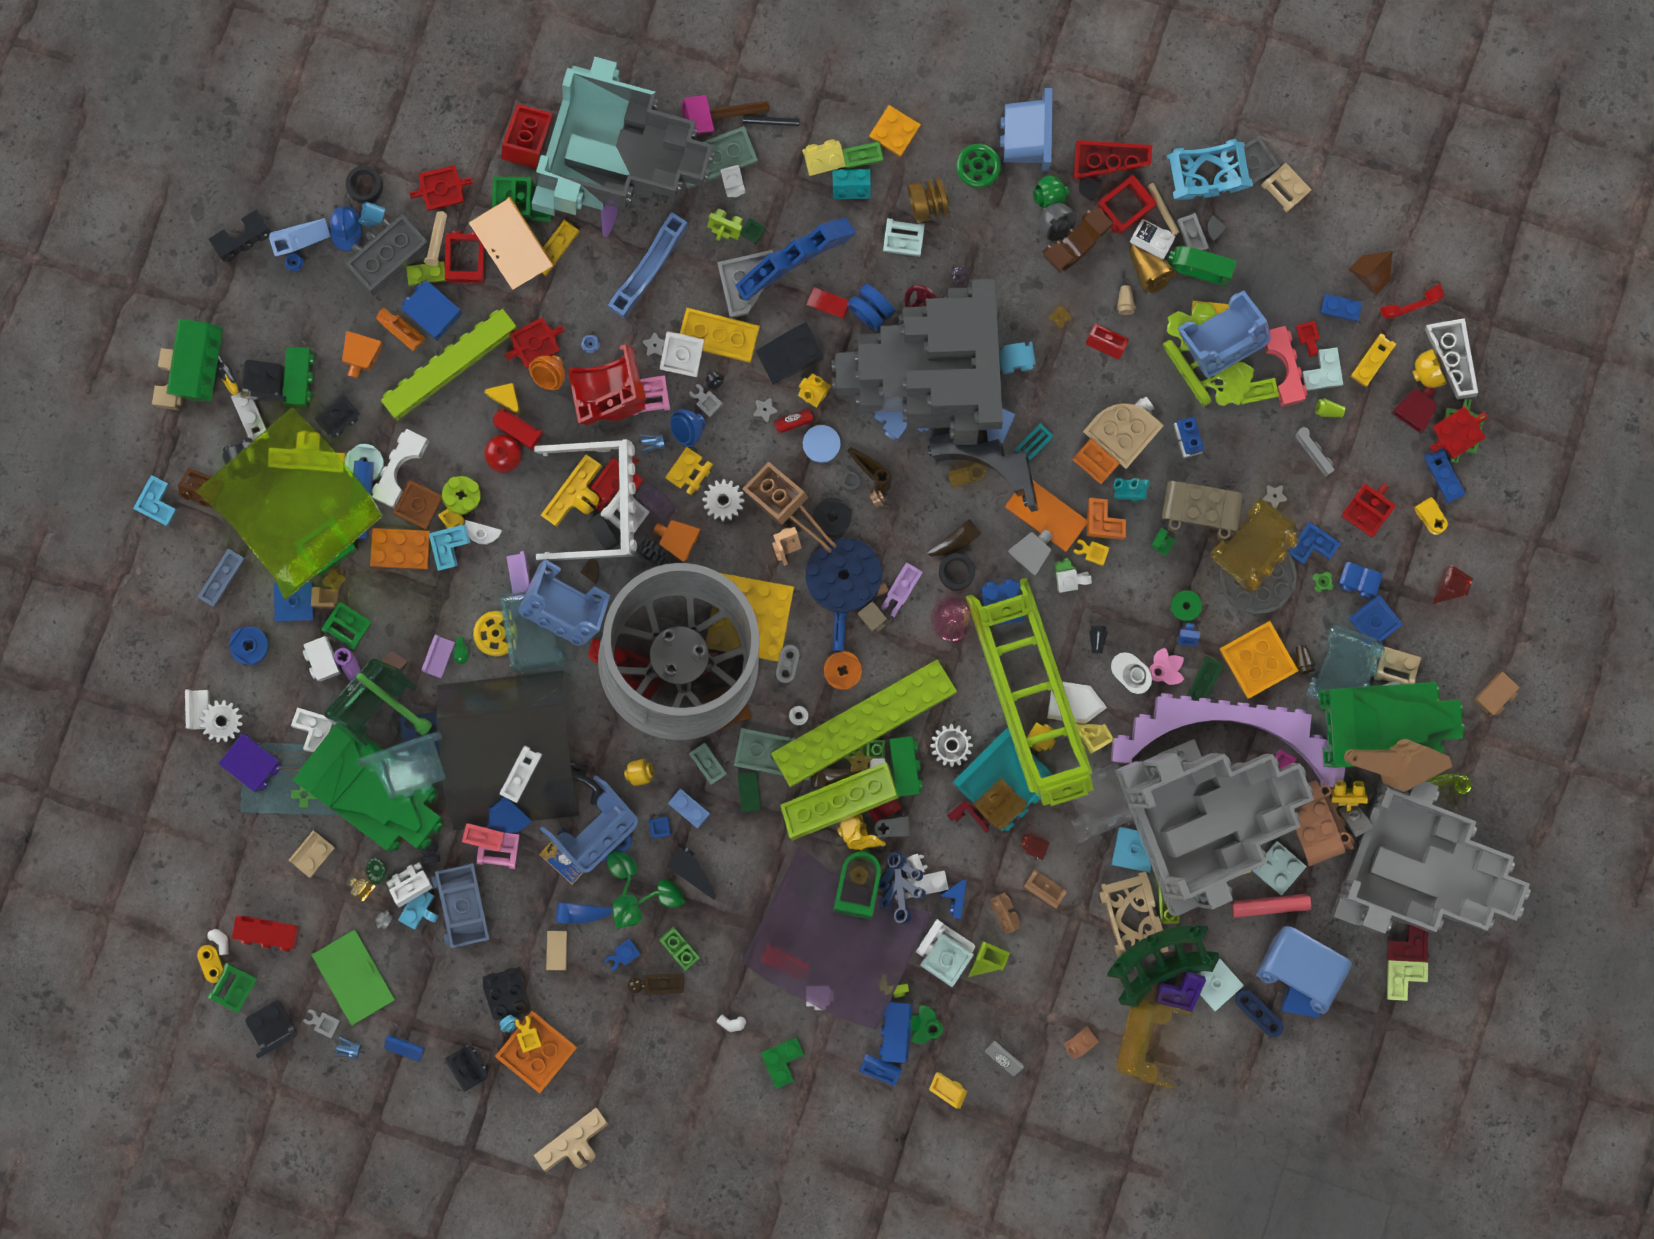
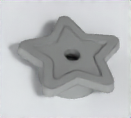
M653 333L651 339L643 340V344L648 348L647 356L652 354L662 356L665 340L659 339L656 333Z
M771 398L765 402L755 401L757 410L753 414L754 417H762L765 422H768L772 414L778 413V410L772 407Z
M1269 485L1266 486L1267 495L1262 500L1269 502L1274 509L1277 508L1279 502L1287 501V498L1282 494V485L1277 488Z

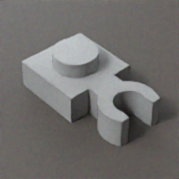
M697 384L696 387L700 392L695 395L690 391L689 395L691 398L699 400L696 405L711 418L723 406V403L710 391L704 394L702 386Z
M308 1010L313 1015V1019L311 1021L304 1019L303 1022L308 1025L315 1024L314 1031L332 1039L341 1020L322 1012L321 1016H318L315 1010Z

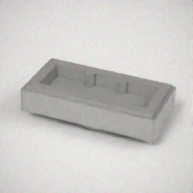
M1195 739L1161 752L1177 753L1183 762H1191L1202 757Z
M1345 806L1338 809L1339 815L1343 817L1345 823L1356 837L1373 829L1372 823L1359 806H1351L1350 812H1346Z

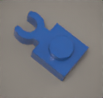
M628 939L614 949L617 955L608 956L604 961L614 960L615 965L610 968L613 971L618 968L621 961L625 966L641 954L631 939Z

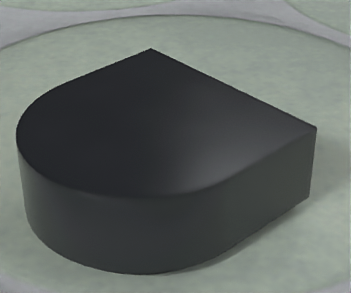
M1084 178L1079 184V193L1092 201L1101 183L1093 178Z

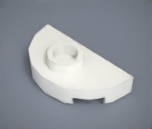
M465 520L469 537L478 544L487 545L500 538L503 532L500 529Z

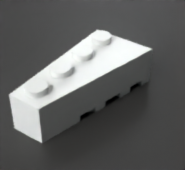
M1465 318L1426 325L1425 332L1456 399L1476 397L1478 389Z

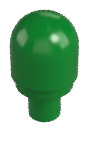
M458 637L456 638V646L453 649V659L458 664H464L469 658L468 648L464 646V638Z

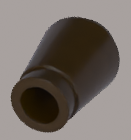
M1303 644L1295 647L1297 669L1300 674L1315 671L1314 666L1316 664L1307 645Z

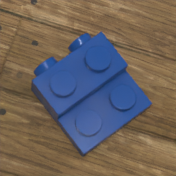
M1015 579L1005 580L1002 585H996V582L985 583V587H981L983 607L1021 595L1020 582L1015 583ZM1024 616L995 625L1024 622Z

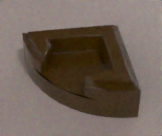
M589 559L580 573L595 584L599 579V567L594 559Z

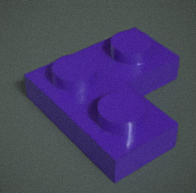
M1187 972L1180 987L1161 983L1155 1001L1159 1004L1192 1012L1205 985L1206 978L1202 975Z

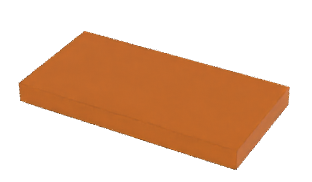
M1035 481L1033 483L1038 511L1031 512L1028 506H1024L1022 496L1018 497L1014 493L1004 508L1041 534L1044 529L1048 530L1053 535L1050 541L1064 552L1069 549L1087 525V520Z

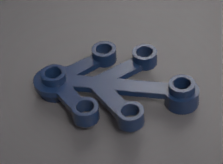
M897 851L888 856L887 863L889 868L883 878L879 880L878 888L882 891H888L885 897L880 900V906L886 910L891 909L893 906L892 899L897 892L899 908L894 913V919L900 924H907L911 921L912 915L907 910L905 889L912 893L914 898L919 900L925 897L926 891L903 878L902 870L910 874L911 879L915 881L922 880L923 872L907 864L905 855ZM895 873V880L891 885L890 879Z

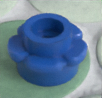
M297 253L289 254L285 259L286 268L293 272L299 271L300 267L304 264L303 259Z

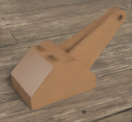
M770 462L744 486L743 491L776 523L782 525L789 519L817 541L826 551L831 553L832 550L821 539L792 516L798 509L833 548L837 547L802 506L809 498L807 494Z
M1408 739L1398 741L1389 750H1348L1344 755V760L1347 763L1380 774L1383 784L1403 792L1452 767L1449 756Z

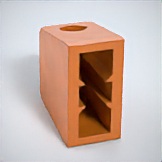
M347 331L342 362L350 366L347 376L358 379L361 369L370 372L384 344L379 340Z
M671 520L668 527L657 523L653 533L662 537L659 542L661 547L669 551L682 563H686L701 534V529Z

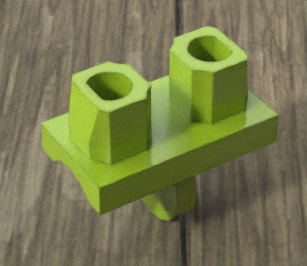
M719 208L714 214L711 213L709 215L707 227L712 229L711 232L717 234L716 240L721 241L722 237L739 239L742 230V218L733 216L732 220L729 221L725 219L727 213Z

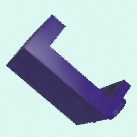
M242 733L218 764L252 791L259 793V791L263 792L267 788L270 777L277 775L280 771L282 762L260 747L247 734Z

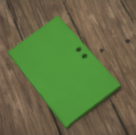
M356 930L311 954L351 1026L395 1001L394 996Z

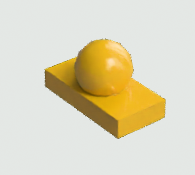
M936 1072L929 1088L931 1092L956 1109L961 1108L967 1094V1090L959 1082L952 1081Z

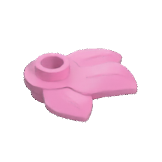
M1165 648L1157 651L1153 659L1154 664L1149 668L1152 680L1157 682L1164 681L1168 685L1182 682L1184 678L1178 670L1181 668L1184 658L1177 655L1168 656ZM1155 669L1161 670L1160 676L1155 674Z

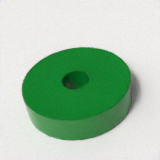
M1186 590L1177 593L1172 598L1170 609L1176 619L1188 622L1194 620L1200 614L1202 603L1196 593ZM1183 603H1188L1189 609H1184Z

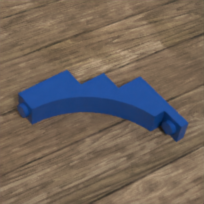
M847 218L820 224L809 235L796 238L783 250L768 254L735 286L745 301L750 300L761 289L767 288L807 260L831 248L845 244L856 232Z

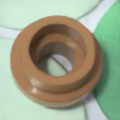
M872 490L873 492L869 494L872 502L876 507H883L886 500L881 490Z

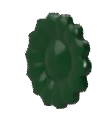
M378 858L370 859L366 866L368 879L375 885L381 884L385 880L387 875L385 863Z

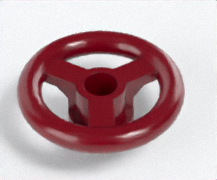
M913 285L905 293V306H926V299H933L936 296L932 290L924 285ZM914 291H916L917 299L915 303L911 305L910 296Z

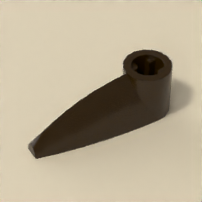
M852 447L847 450L856 464L874 481L875 488L878 491L887 492L891 488V473L885 467Z
M969 519L930 550L928 554L930 557L953 553L970 544L982 533Z
M824 768L812 775L811 787L823 788L860 773V771Z

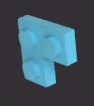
M151 475L133 509L168 527L177 512V509L161 502L169 484Z
M466 524L429 533L438 571L458 566L454 547L471 543Z

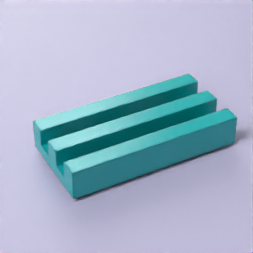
M1041 423L1014 449L1015 453L1021 452L1020 449L1041 429L1043 432L1024 450L1027 454L1045 435L1048 437L1028 457L1029 462L1054 437Z

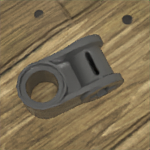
M909 816L880 820L874 824L873 832L880 838L911 836ZM881 824H883L884 827H887V830L884 831V834H882L881 831H878V827H880Z

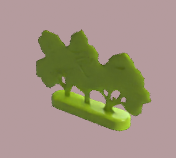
M1197 302L1192 310V316L1180 311L1168 317L1167 332L1181 340V347L1178 348L1172 340H1168L1162 344L1163 348L1200 404L1205 407L1211 403V398L1206 391V387H1211L1216 390L1215 399L1219 405L1226 406L1229 403H1234L1239 406L1244 401L1243 395L1250 391L1251 379L1254 373V369L1244 362H1237L1214 375V377H1208L1206 380L1200 381L1193 371L1198 366L1196 361L1194 360V363L1189 365L1181 353L1189 349L1180 336L1178 328L1186 322H1195L1199 326L1217 316L1213 306L1210 303L1203 304ZM1220 379L1223 381V385H1215L1216 383H1211V381Z

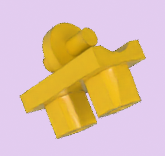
M1335 781L1334 787L1331 788L1332 803H1338V806H1345L1346 812L1351 811V806H1358V803H1367L1368 797L1363 781L1353 782V788H1346V782Z

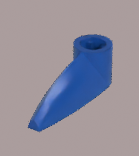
M558 902L555 922L569 924L592 922L611 914L613 909Z

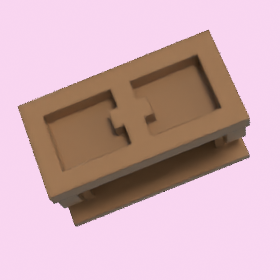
M1500 672L1474 698L1473 702L1487 714L1490 713L1489 717L1493 715L1498 716L1505 709L1503 705L1507 701L1511 702L1518 695L1516 691L1520 687L1504 672Z

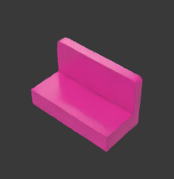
M706 95L684 98L680 104L683 118L695 121V128L698 129L697 136L713 132L714 127Z

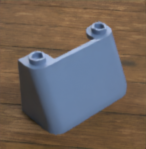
M1244 290L1230 298L1229 309L1199 326L1195 322H1186L1178 328L1180 336L1206 377H1212L1263 348L1271 340L1267 320Z
M1285 926L1272 939L1256 976L1265 983H1275L1277 980L1284 982L1312 998L1310 1001L1312 1009L1318 1013L1325 1014L1346 979L1352 962L1297 929Z

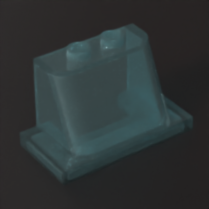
M440 731L425 734L357 758L359 766L372 764L389 798H395L403 795V798L414 795V790L421 789V791L430 789L432 788L431 784L446 779L434 744L435 741L443 739Z

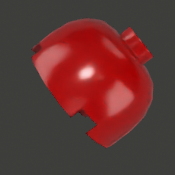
M497 435L491 438L484 450V458L487 465L498 473L512 472L520 465L523 457L522 448L518 441L507 435Z

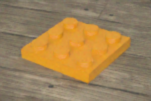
M1270 621L1219 649L1247 699L1298 672L1297 667Z

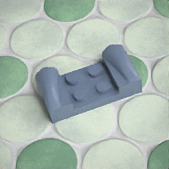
M469 864L434 872L435 876L431 877L433 888L438 889L447 933L443 934L445 945H449L451 949L489 940L474 865Z

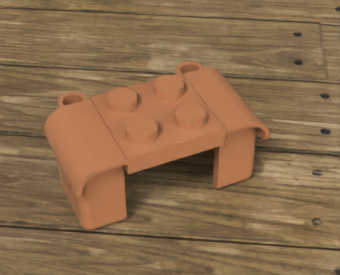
M1316 780L1308 783L1312 787L1314 800L1294 808V811L1299 815V824L1301 826L1295 829L1308 866L1345 853L1344 845L1349 843L1351 839L1350 835L1346 832L1339 834L1325 800V797L1331 794V788L1328 785L1320 786ZM1322 788L1326 789V795L1322 793ZM1342 835L1346 837L1345 842L1341 840Z

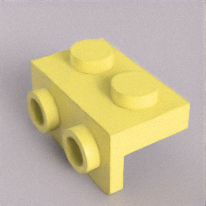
M834 139L827 140L824 144L818 146L817 144L808 145L806 149L802 150L809 176L846 167L841 144Z

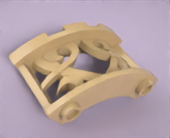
M1146 872L1138 873L1139 876L1112 884H1101L1102 892H1099L1102 904H1106L1117 943L1114 946L1117 957L1126 951L1125 941H1131V946H1133L1135 939L1140 941L1151 934L1163 931L1159 916L1157 917L1151 884ZM1141 885V886L1137 887L1136 889H1134L1131 893H1129V891H1128V889H1127V888H1131V887H1134V886ZM1124 890L1127 896L1125 899L1120 894H1116L1119 898L1118 901H1112L1110 893ZM1135 898L1136 902L1142 899L1144 901L1143 906H1137L1133 899ZM1129 903L1135 910L1148 912L1149 915L1141 921L1138 932L1131 930L1121 922L1123 913ZM1112 907L1118 908L1115 917H1114V913H1113ZM1144 924H1149L1151 930L1147 931L1145 929V934H1143ZM1118 929H1120L1126 935L1120 938ZM1168 947L1160 949L1161 953L1168 952Z

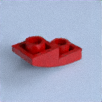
M813 287L806 305L845 319L849 308L847 306L849 300Z

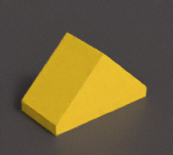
M513 383L485 390L486 396L515 414H520Z

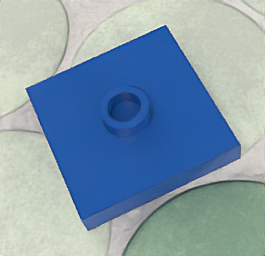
M313 582L274 583L275 622L314 620V607L311 606Z
M1379 594L1348 618L1371 648L1376 647L1403 625Z

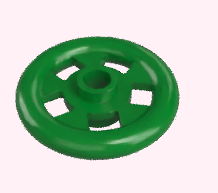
M972 144L960 152L956 161V171L959 178L966 185L974 188H984L991 185L998 178L1001 171V161L997 152L990 146ZM974 152L977 157L970 160L968 155ZM984 153L991 157L988 161L981 157ZM981 164L982 168L976 169L975 165ZM969 165L971 172L965 173L964 166ZM988 166L993 167L991 175L986 173ZM974 175H982V180H973Z

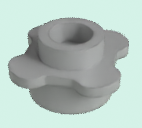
M388 910L384 913L381 912L376 918L378 929L380 927L385 929L391 922L393 916L389 914Z

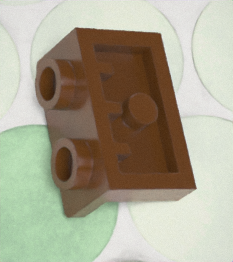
M188 468L178 484L179 495L186 500L198 502L204 507L214 508L216 505L215 500L224 486V481Z

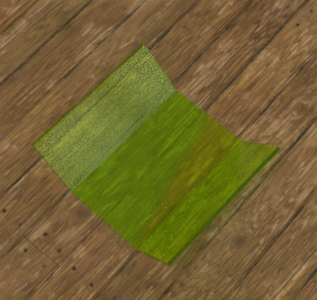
M293 407L196 490L200 496L233 526L274 577L285 600L291 597L382 517L369 492L330 445Z

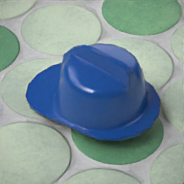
M348 206L336 209L330 219L332 241L337 248L343 251L352 250V246L354 244L359 245L361 241V224L358 223L359 213L354 208Z

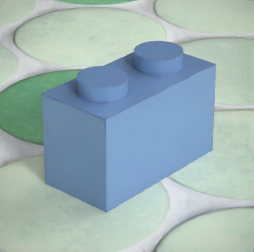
M681 789L668 803L697 829L711 815Z

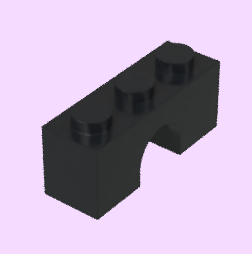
M257 209L241 219L245 225V232L241 237L232 238L224 229L209 238L210 243L223 262L235 259L237 257L236 254L241 251H248L253 247L254 243L264 241L269 237L272 231Z

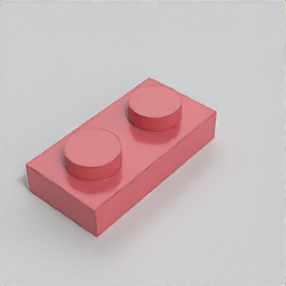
M466 823L462 842L500 852L505 833Z

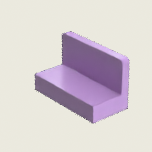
M522 551L520 554L506 556L513 594L527 592L531 580L526 553Z
M434 635L421 671L443 679L456 643Z

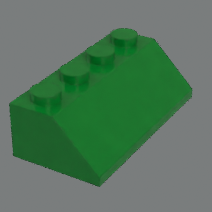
M178 319L166 394L195 402H211L223 327L205 322Z

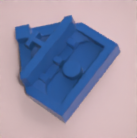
M503 797L493 807H489L488 829L503 833H518L532 822L516 804L506 797Z

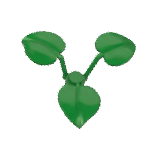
M611 851L608 854L607 864L610 872L620 879L627 877L624 891L621 897L614 900L612 907L617 929L637 925L642 919L638 906L655 895H659V902L667 907H679L686 902L681 889L670 880L660 881L657 884L658 891H654L637 901L634 895H627L631 876L637 873V865L629 855L623 852Z

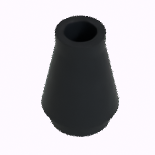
M1091 626V630H1089L1091 653H1103L1108 634L1106 626Z

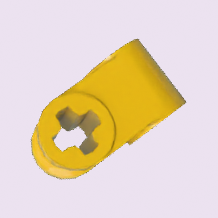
M1432 497L1414 507L1416 514L1431 534L1439 535L1447 528V519ZM1440 522L1441 526L1435 528L1434 524Z

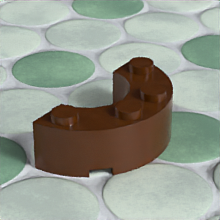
M1098 207L1093 211L1088 210L1082 216L1083 220L1075 230L1072 228L1065 235L1066 238L1063 241L1058 240L1053 246L1049 244L1042 251L1043 257L1058 273H1062L1061 269L1065 272L1079 261L1096 244L1095 241L1100 236L1103 237L1113 224Z

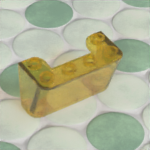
M1262 498L1248 511L1250 520L1226 545L1222 540L1210 553L1211 559L1248 592L1257 590L1264 577H1268L1273 572V567L1278 562L1281 563L1285 559L1286 553L1291 548H1295L1299 543L1296 524Z

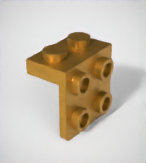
M1000 778L973 805L986 820L1001 830L1006 828L1016 815L1024 811L1027 802Z

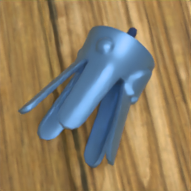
M640 434L643 437H650L641 439L643 445H652L643 449V454L656 449H664V442L669 441L663 440L662 434L656 436Z
M339 1036L340 1042L347 1046L337 1045V1053L340 1054L334 1056H348L349 1058L357 1059L359 1052H365L360 1051L361 1044L353 1043Z

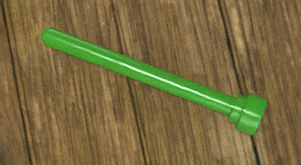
M357 674L356 678L358 681L411 721L418 733L425 735L430 730L432 723L426 718H418L364 674Z

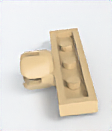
M595 1108L537 1152L534 1157L545 1172L566 1157L570 1158L576 1168H584L587 1166V1163L583 1157L589 1160L590 1163L595 1159V1153L588 1144L589 1139L605 1128L608 1122L599 1109Z

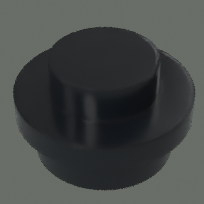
M717 371L709 374L706 378L707 387L714 389L720 387L723 384L724 376Z

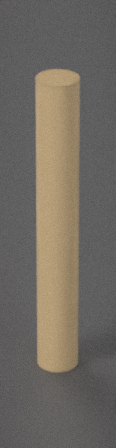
M1149 184L1147 188L1157 203L1173 235L1179 234L1180 231L1155 184Z

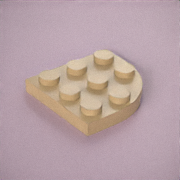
M1116 404L1100 412L1083 432L1127 469L1162 429L1164 424L1140 406Z

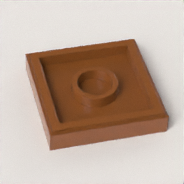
M409 479L392 514L427 531L442 502V495Z

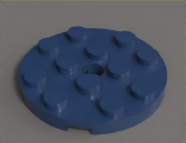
M849 538L832 540L837 546L836 548H833L828 542L825 543L832 550L831 553L820 546L812 554L806 567V584L812 598L821 607L835 613H850L849 611L862 609L871 603L878 594L882 584V568L875 552L863 542ZM847 571L849 577L845 580L840 579L839 573Z

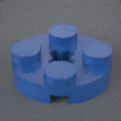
M240 628L230 638L231 655L239 663L255 665L266 657L269 641L264 632L258 628ZM253 641L254 648L246 651L245 642L250 643Z

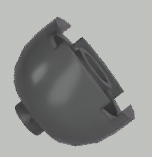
M1051 204L1042 210L1039 217V229L1050 241L1059 240L1067 234L1065 230L1069 226L1071 229L1074 227L1077 215L1065 204Z

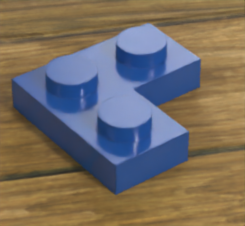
M1308 522L1288 553L1302 565L1313 550L1330 560L1341 543Z

